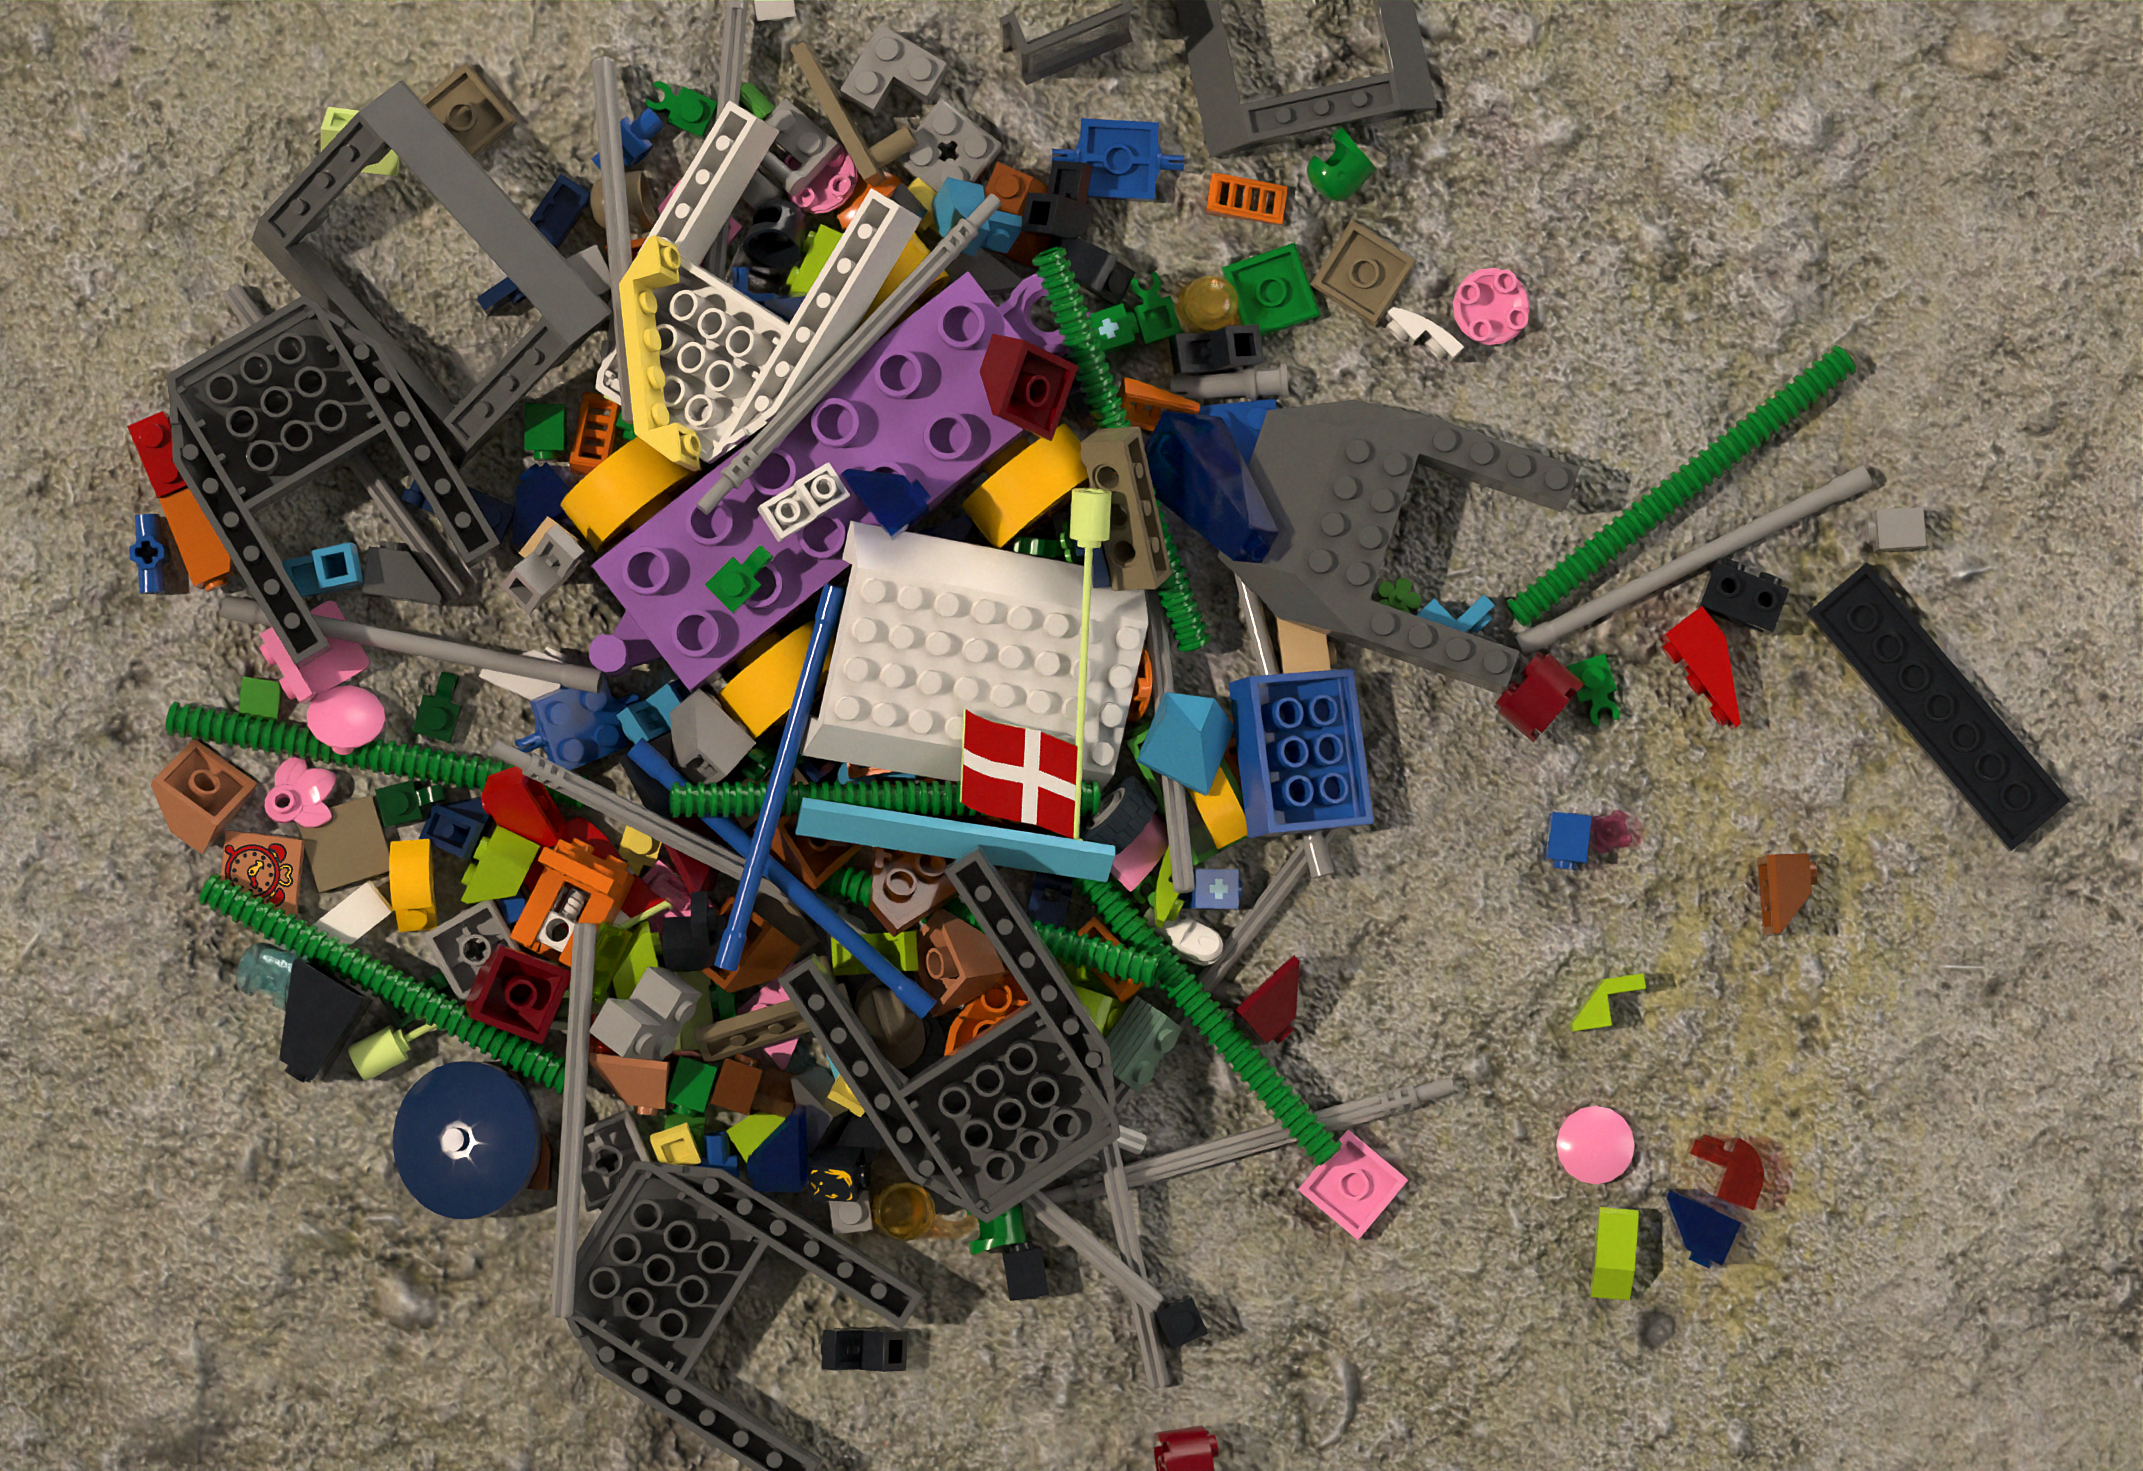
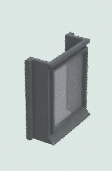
M1108 0L1109 9L1029 42L1024 37L1015 13H1010L999 18L1002 50L1005 52L1011 49L1023 80L1028 85L1132 42L1129 23L1130 12L1133 11L1130 0Z

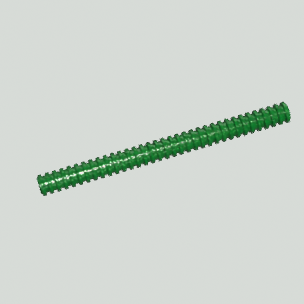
M1055 247L1039 253L1032 260L1034 266L1039 267L1037 276L1044 280L1041 282L1042 289H1047L1048 291L1045 297L1046 300L1052 302L1050 305L1051 312H1056L1054 321L1061 326L1058 332L1060 335L1065 336L1063 345L1069 347L1067 356L1068 358H1073L1074 361L1072 363L1078 366V373L1075 377L1077 381L1082 382L1080 385L1081 392H1086L1084 397L1085 403L1091 405L1088 411L1090 415L1095 416L1093 425L1099 427V429L1130 427V420L1125 419L1127 415L1126 409L1120 407L1123 402L1122 398L1116 396L1118 388L1112 385L1114 377L1107 372L1110 369L1109 363H1104L1103 361L1106 355L1103 351H1099L1101 342L1100 340H1095L1097 331L1090 327L1093 323L1092 318L1086 316L1088 307L1081 303L1084 301L1083 294H1078L1077 292L1080 289L1079 283L1073 281L1075 278L1074 271H1069L1071 262L1064 257L1067 254L1066 249ZM1155 498L1158 508L1161 505V502L1159 499ZM1158 508L1172 575L1156 588L1157 595L1163 597L1160 603L1163 607L1167 608L1164 612L1165 616L1171 618L1169 627L1175 629L1173 637L1175 640H1179L1177 644L1178 650L1190 652L1205 646L1211 640L1210 633L1204 631L1207 625L1200 620L1203 615L1201 611L1196 610L1198 601L1192 599L1194 591L1192 588H1188L1190 580L1188 577H1184L1186 569L1179 564L1182 559L1180 555L1175 554L1177 545L1171 543L1173 535L1171 532H1167L1169 524L1167 521H1163L1165 513Z
M1834 345L1831 348L1832 353L1825 352L1821 356V361L1815 360L1812 363L1811 369L1806 367L1802 371V376L1796 375L1793 377L1794 382L1792 384L1787 382L1783 385V391H1775L1773 399L1770 397L1766 398L1764 406L1757 405L1755 413L1748 412L1745 415L1746 420L1739 419L1736 422L1737 427H1729L1726 430L1727 434L1725 436L1720 434L1717 437L1716 443L1711 441L1707 445L1708 449L1706 451L1703 449L1698 451L1697 458L1693 456L1689 458L1687 466L1684 464L1680 465L1678 473L1671 472L1669 480L1662 479L1659 482L1660 487L1653 486L1650 489L1651 494H1643L1640 497L1641 501L1639 503L1634 501L1631 504L1632 509L1628 510L1625 508L1621 512L1622 516L1620 518L1615 516L1612 518L1613 523L1611 525L1606 523L1602 526L1603 531L1601 533L1598 531L1594 532L1592 540L1585 539L1583 547L1577 546L1573 549L1575 552L1573 555L1566 554L1564 562L1557 561L1554 564L1555 569L1551 570L1548 568L1545 571L1546 576H1538L1535 579L1536 583L1534 585L1531 583L1526 585L1527 590L1516 593L1517 598L1515 600L1512 598L1507 600V607L1514 618L1523 627L1529 628L1532 625L1531 621L1533 619L1538 621L1543 611L1545 613L1551 611L1550 606L1552 604L1556 606L1560 604L1562 596L1564 598L1569 597L1571 589L1578 590L1580 582L1587 583L1589 575L1596 576L1599 573L1598 568L1602 567L1605 569L1608 566L1607 561L1610 559L1615 561L1618 558L1617 554L1619 552L1624 554L1628 550L1627 546L1629 544L1631 546L1637 544L1636 539L1638 537L1642 539L1646 537L1648 529L1650 531L1655 530L1657 522L1664 523L1666 515L1673 516L1675 508H1683L1685 500L1692 501L1694 493L1701 494L1704 491L1703 486L1707 485L1710 487L1714 483V478L1720 479L1723 476L1722 472L1724 470L1729 472L1733 469V463L1739 464L1742 462L1741 457L1743 455L1748 457L1752 454V448H1760L1762 440L1765 442L1769 441L1771 433L1778 434L1780 426L1787 427L1790 424L1789 419L1796 420L1799 417L1800 411L1806 412L1809 409L1808 405L1810 403L1815 405L1818 402L1819 396L1824 398L1828 394L1827 390L1829 388L1834 390L1837 388L1838 381L1843 383L1847 380V374H1855L1857 372L1856 365L1850 355L1842 347Z
M176 701L170 705L166 719V731L169 736L179 733L181 738H186L190 735L192 740L198 741L201 737L207 743H210L211 740H215L218 745L227 742L229 747L239 744L241 749H246L247 746H251L253 751H258L262 748L264 753L268 754L273 750L279 756H282L283 753H288L290 758L300 755L301 760L312 757L313 762L323 759L325 764H330L334 761L336 766L340 767L345 763L351 769H354L355 766H360L362 771L372 768L373 773L384 770L385 775L395 772L397 777L402 778L406 774L408 779L412 780L417 776L423 782H426L427 779H432L434 784L444 781L445 786L456 783L457 788L467 785L468 789L473 791L478 787L483 792L489 775L514 767L512 764L509 766L505 765L503 760L493 763L491 758H486L485 761H481L480 756H474L473 759H470L468 754L463 753L459 757L453 751L448 755L442 749H438L436 753L433 752L431 747L421 750L419 745H414L413 748H409L407 743H402L401 746H398L396 741L392 740L387 744L381 738H378L377 742L372 741L355 748L348 755H340L335 753L331 746H327L315 738L307 725L305 728H301L298 723L289 726L287 721L277 724L275 719L265 722L263 717H258L254 720L252 715L248 714L243 718L237 712H234L233 715H229L226 710L217 713L215 708L205 711L203 706L193 709L192 705L187 703L182 707L180 702ZM583 775V776H582L583 778L589 780V777H588V776H586V775ZM544 785L556 806L560 802L564 803L567 808H570L571 805H577L578 810H583V807L586 806Z
M1082 780L1080 815H1085L1086 811H1090L1091 815H1097L1101 805L1100 785L1097 780H1091L1090 784H1086ZM798 781L796 785L789 783L781 813H784L785 817H790L791 813H796L798 817L803 797L894 812H907V814L919 812L920 816H926L927 812H931L932 816H938L939 812H944L945 816H950L951 812H956L957 816H962L964 812H968L969 816H974L978 811L960 802L961 781H957L956 785H951L950 781H944L943 785H939L938 781H932L931 785H927L926 781H920L919 785H915L913 781H908L907 785H902L901 781H896L894 785H890L889 781H883L882 785H878L877 781H871L870 785H865L864 781H859L858 785H853L852 781H847L845 785H841L839 781H834L833 785H828L827 781H822L821 785H816L815 781H810L808 785H803L802 781ZM673 782L672 786H670V812L674 818H678L679 814L691 817L692 813H697L698 817H704V813H709L710 817H716L717 813H722L723 817H728L729 813H734L735 817H741L742 813H747V817H753L754 813L760 814L768 785H766V782H760L759 786H754L753 782H747V786H742L741 782H735L734 786H729L728 782H723L722 786H717L716 782H710L709 786H704V782H698L697 786H692L691 782H686L685 786H679V782Z
M1053 831L1048 834L1049 836L1068 838ZM1069 877L1072 880L1070 885L1081 890L1078 894L1081 897L1086 896L1088 898L1087 904L1089 906H1095V914L1097 916L1101 914L1105 918L1103 923L1105 925L1110 924L1113 927L1111 932L1113 934L1118 933L1121 936L1119 941L1122 944L1124 942L1128 944L1127 950L1130 947H1135L1138 953L1145 950L1148 951V956H1153L1154 953L1160 955L1161 966L1157 977L1161 982L1159 987L1162 990L1166 988L1169 992L1167 995L1169 999L1174 997L1177 1001L1175 1006L1178 1009L1182 1007L1185 1010L1183 1015L1186 1018L1190 1016L1194 1020L1191 1024L1194 1027L1198 1025L1202 1029L1200 1034L1208 1036L1210 1039L1208 1040L1209 1045L1215 1044L1218 1048L1216 1053L1218 1055L1222 1053L1226 1057L1224 1062L1226 1064L1231 1063L1234 1066L1232 1071L1235 1074L1239 1072L1242 1075L1240 1078L1242 1083L1248 1082L1250 1085L1248 1087L1249 1091L1253 1092L1255 1090L1258 1094L1256 1099L1258 1101L1263 1100L1266 1103L1264 1108L1267 1111L1271 1109L1275 1113L1272 1117L1275 1120L1279 1118L1282 1121L1280 1125L1282 1129L1288 1128L1291 1132L1289 1137L1291 1139L1295 1137L1299 1141L1297 1146L1299 1148L1304 1147L1307 1150L1305 1155L1307 1157L1312 1156L1315 1159L1313 1164L1316 1167L1322 1166L1341 1149L1342 1143L1340 1141L1335 1142L1332 1139L1334 1134L1331 1131L1328 1133L1325 1131V1123H1318L1316 1120L1318 1115L1315 1112L1311 1114L1308 1111L1310 1106L1307 1103L1303 1105L1299 1101L1302 1097L1299 1094L1294 1095L1292 1093L1293 1087L1291 1085H1285L1283 1075L1278 1077L1275 1073L1277 1068L1275 1066L1270 1067L1267 1064L1269 1059L1267 1057L1262 1058L1259 1055L1261 1050L1258 1047L1254 1049L1251 1046L1253 1043L1251 1038L1246 1040L1243 1036L1244 1030L1240 1029L1238 1031L1235 1027L1237 1022L1234 1019L1230 1021L1226 1017L1229 1013L1226 1010L1222 1012L1218 1008L1221 1004L1218 1001L1213 1002L1211 1000L1212 994L1210 992H1204L1202 989L1204 984L1202 982L1198 984L1194 980L1196 975L1194 973L1189 974L1186 971L1188 966L1186 964L1181 965L1178 962L1180 957L1177 954L1175 956L1171 954L1172 948L1170 945L1164 946L1162 936L1157 938L1154 934L1156 929L1153 926L1149 928L1146 925L1148 920L1145 917L1141 919L1138 916L1140 911L1137 908L1133 910L1130 907L1132 902L1130 899L1124 900L1122 897L1123 891L1121 889L1117 891L1114 888L1116 883L1113 880L1102 882Z
M842 865L816 888L817 893L823 895L825 892H828L829 897L832 898L839 895L840 900L847 901L850 898L853 904L858 905L860 902H863L864 907L869 908L872 875L868 876V872L864 870L857 873L854 867H849L847 870ZM959 897L954 898L937 909H945L985 934L966 903H962ZM936 911L923 918L922 923L926 924ZM1036 920L1035 923L1031 922L1056 961L1060 958L1062 963L1067 965L1070 962H1074V967L1077 968L1084 965L1088 971H1092L1095 968L1098 974L1102 975L1105 972H1109V977L1116 978L1119 975L1121 980L1126 982L1130 978L1133 979V984L1137 985L1140 982H1144L1147 988H1151L1157 980L1161 966L1159 954L1154 953L1153 956H1148V951L1142 950L1141 953H1138L1135 947H1130L1127 950L1125 945L1121 943L1113 946V941L1110 940L1103 943L1099 937H1095L1093 940L1089 939V934L1083 933L1082 936H1078V932L1075 930H1071L1068 933L1066 928L1061 926L1057 930L1054 929V924L1048 923L1047 926H1043L1040 920Z
M217 873L210 876L202 888L199 904L203 906L209 904L210 909L214 912L219 909L221 915L225 918L229 915L232 916L233 922H243L242 926L246 929L253 927V932L257 935L261 932L264 933L265 939H275V944L278 946L285 944V949L289 952L296 950V955L301 958L304 955L307 956L308 962L313 963L317 961L318 967L322 969L328 967L329 973L333 975L339 973L340 979L344 981L347 978L351 979L350 984L354 986L362 985L361 990L365 992L371 990L374 997L383 996L384 1002H394V1007L397 1009L405 1008L404 1012L410 1015L413 1012L416 1014V1019H426L427 1025H437L438 1031L443 1032L447 1030L448 1036L452 1038L455 1035L458 1036V1041L461 1043L469 1042L470 1048L475 1049L479 1047L481 1048L480 1053L484 1055L487 1053L492 1054L491 1059L496 1061L500 1058L504 1066L511 1064L514 1071L522 1070L525 1077L529 1078L532 1075L535 1077L534 1081L540 1084L543 1081L546 1083V1088H556V1093L559 1095L564 1093L566 1058L561 1056L558 1059L555 1057V1052H545L544 1046H533L534 1041L532 1040L524 1041L521 1036H515L505 1030L469 1018L465 1005L462 1007L458 1006L457 1000L452 999L448 1001V996L444 993L439 996L436 994V989H426L425 983L420 982L416 984L415 978L412 976L405 978L404 972L400 970L394 972L393 966L389 964L386 967L382 966L383 961L379 959L371 960L372 955L368 953L362 955L361 950L357 947L353 950L350 949L349 943H339L340 939L338 937H328L329 933L325 930L321 933L318 932L317 926H307L306 920H296L297 916L293 913L286 915L285 909L281 907L278 910L275 909V904L272 902L265 904L264 898L261 896L254 898L253 892L249 890L243 892V887L240 885L233 887L232 881L228 879L222 881L221 875Z

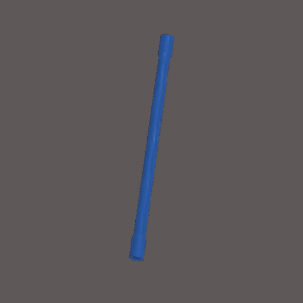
M825 583L815 615L814 629L728 925L723 932L714 965L726 970L737 971L746 941L747 927L834 628L839 622L847 589Z
M643 737L627 753L630 759L649 776L657 779L669 791L673 782H679V786H685V783L689 782ZM704 813V817H699L739 854L747 859L752 838L729 817H723L722 813H717L716 817H710L709 813ZM770 854L768 855L763 875L886 984L900 1001L922 1019L937 1001L913 979L906 977L774 857Z

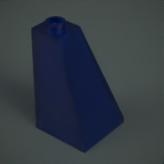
M1164 411L1144 447L1152 485L1156 489L1155 498L1159 499L1161 503L1231 560L1236 562L1262 563L1279 534V530L1225 421L1217 416Z

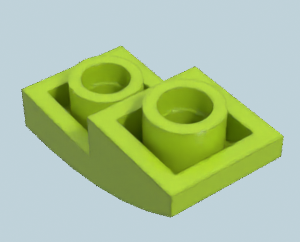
M1169 846L1161 864L1154 898L1155 926L1163 929L1167 920L1175 922L1184 904V901L1178 899L1180 893L1174 891L1173 883L1170 882L1172 869Z

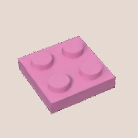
M1347 1129L1338 1139L1342 1143L1341 1149L1322 1166L1315 1167L1297 1190L1355 1239L1359 1240L1408 1179Z

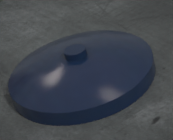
M458 1061L444 1064L429 1071L408 1091L395 1119L393 1153L399 1175L408 1191L420 1204L444 1217L480 1219L506 1209L527 1189L540 1160L542 1131L539 1115L532 1098L515 1077L507 1071L488 1063Z

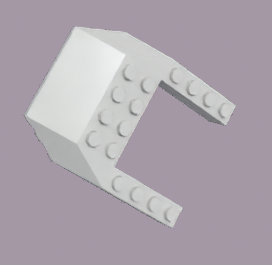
M728 101L647 237L648 239L651 236L657 235L676 245L681 259V265L678 268L680 282L652 290L657 301L655 318L656 328L661 338L659 356L660 365L665 375L663 393L665 406L669 412V424L679 423L696 431L701 444L699 458L709 464L769 423L853 335L922 220L919 216L871 188L792 321L788 323L699 266L779 133L778 129L731 101ZM611 297L610 301L608 302V306L613 311ZM612 313L608 317L610 322L607 340H602L600 353L602 365L597 373L595 389L621 405L614 317Z

